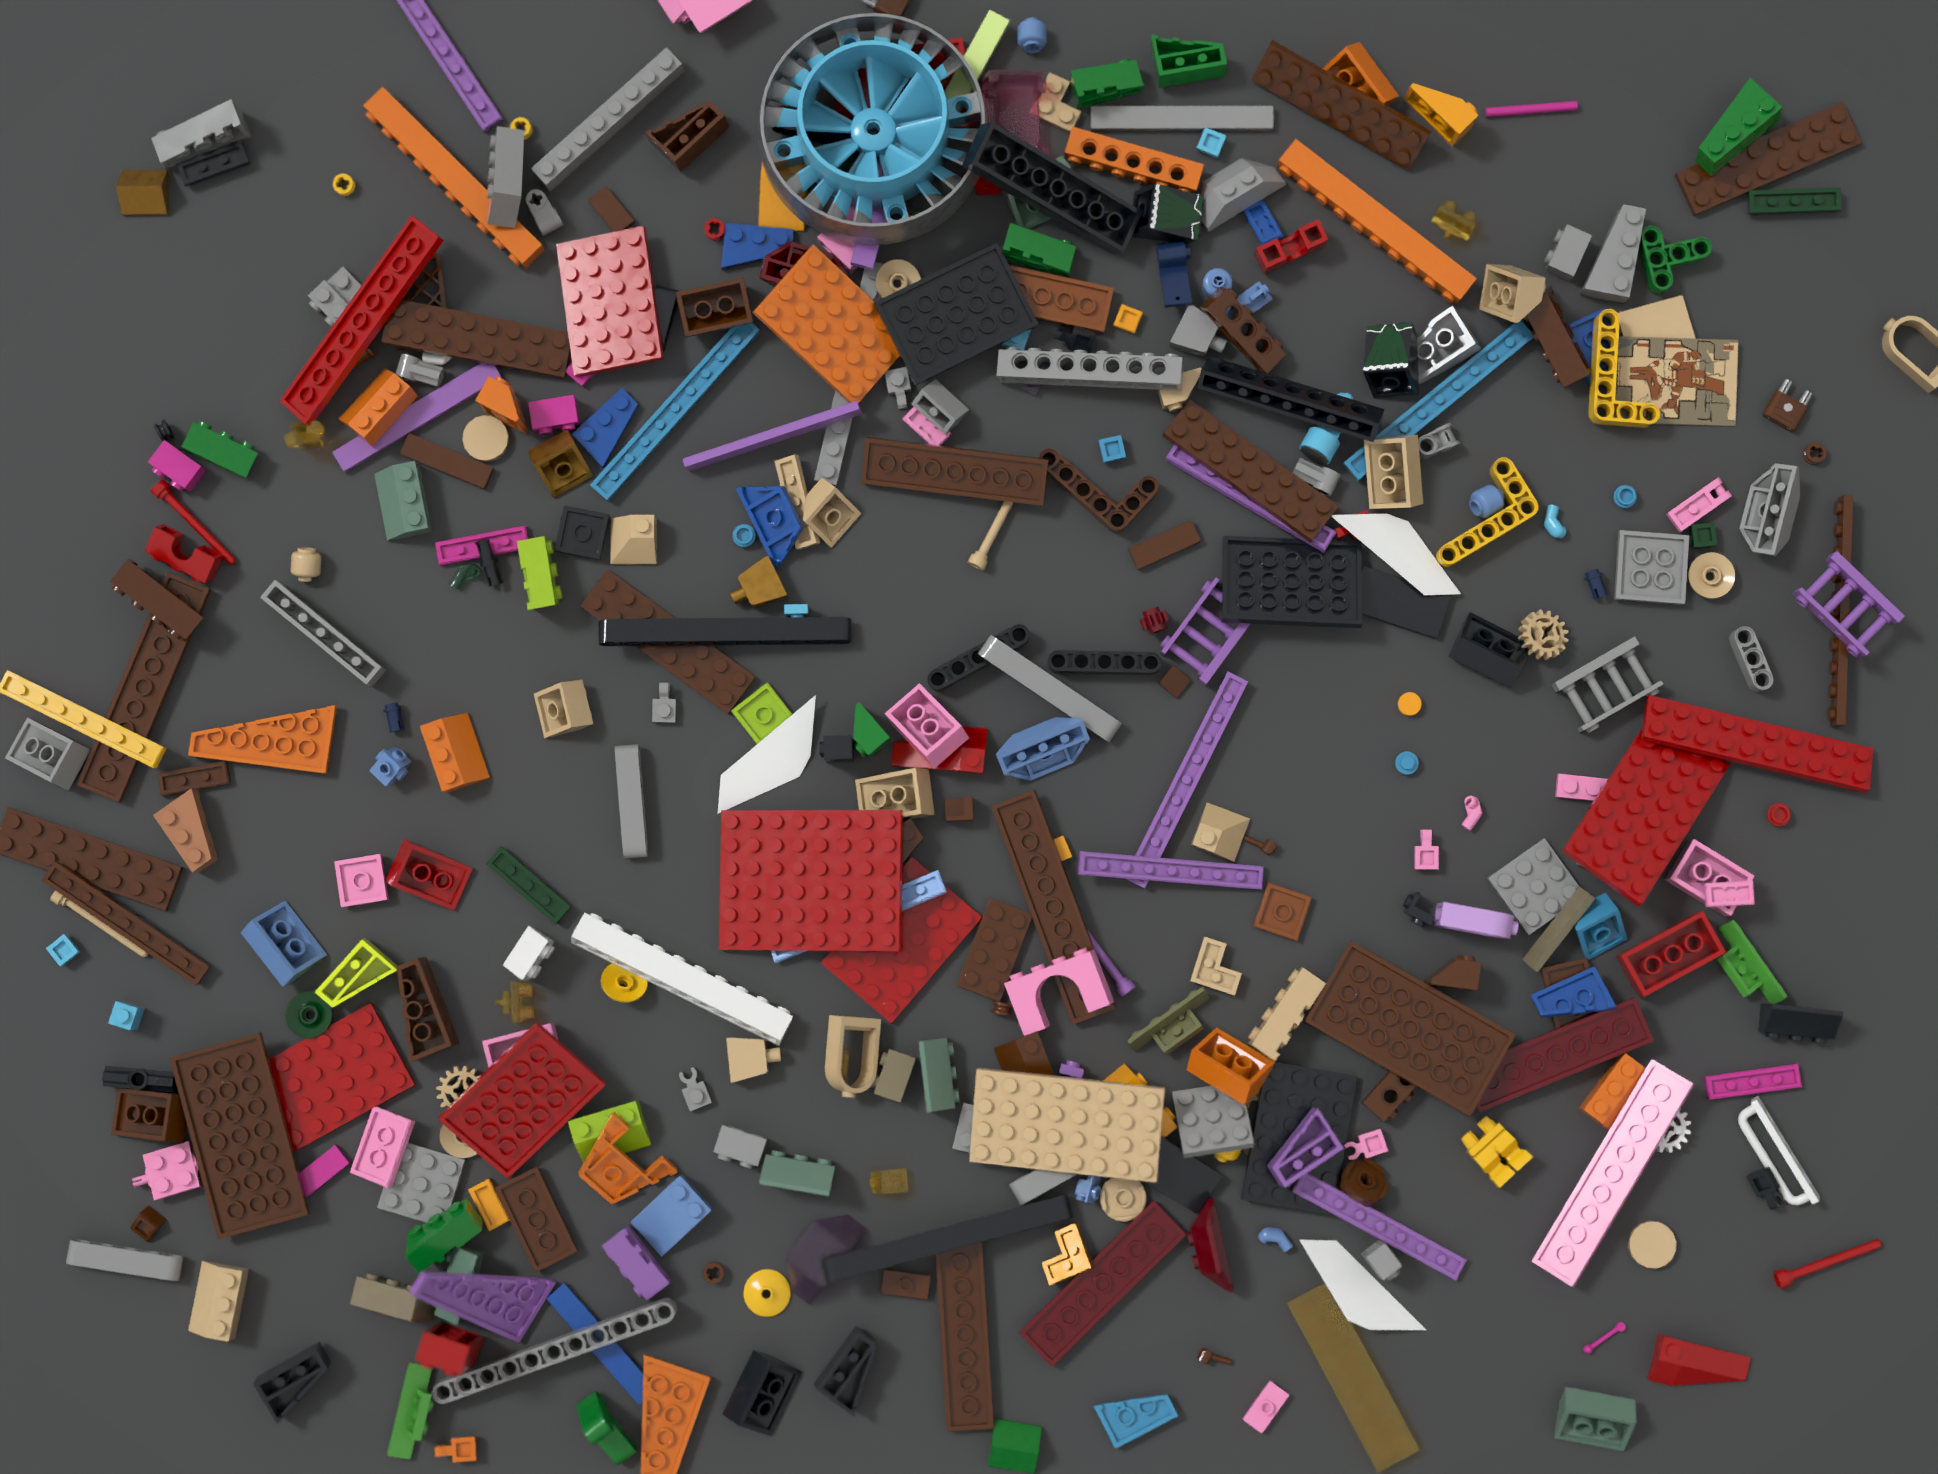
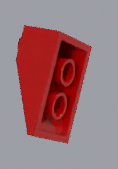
M404 838L385 881L392 887L455 910L473 868Z

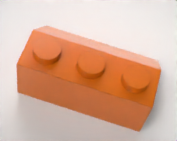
M1360 42L1346 46L1323 68L1387 106L1399 97Z
M384 368L340 416L339 420L373 447L418 395L395 373Z
M488 376L475 401L486 414L527 435L529 431L520 400L515 395L516 392L508 385L509 382L498 376L495 379Z
M468 713L441 718L420 726L442 792L450 793L490 778Z
M1216 1027L1192 1049L1186 1070L1245 1106L1258 1093L1275 1062Z
M1626 1053L1617 1056L1578 1109L1609 1131L1646 1068Z

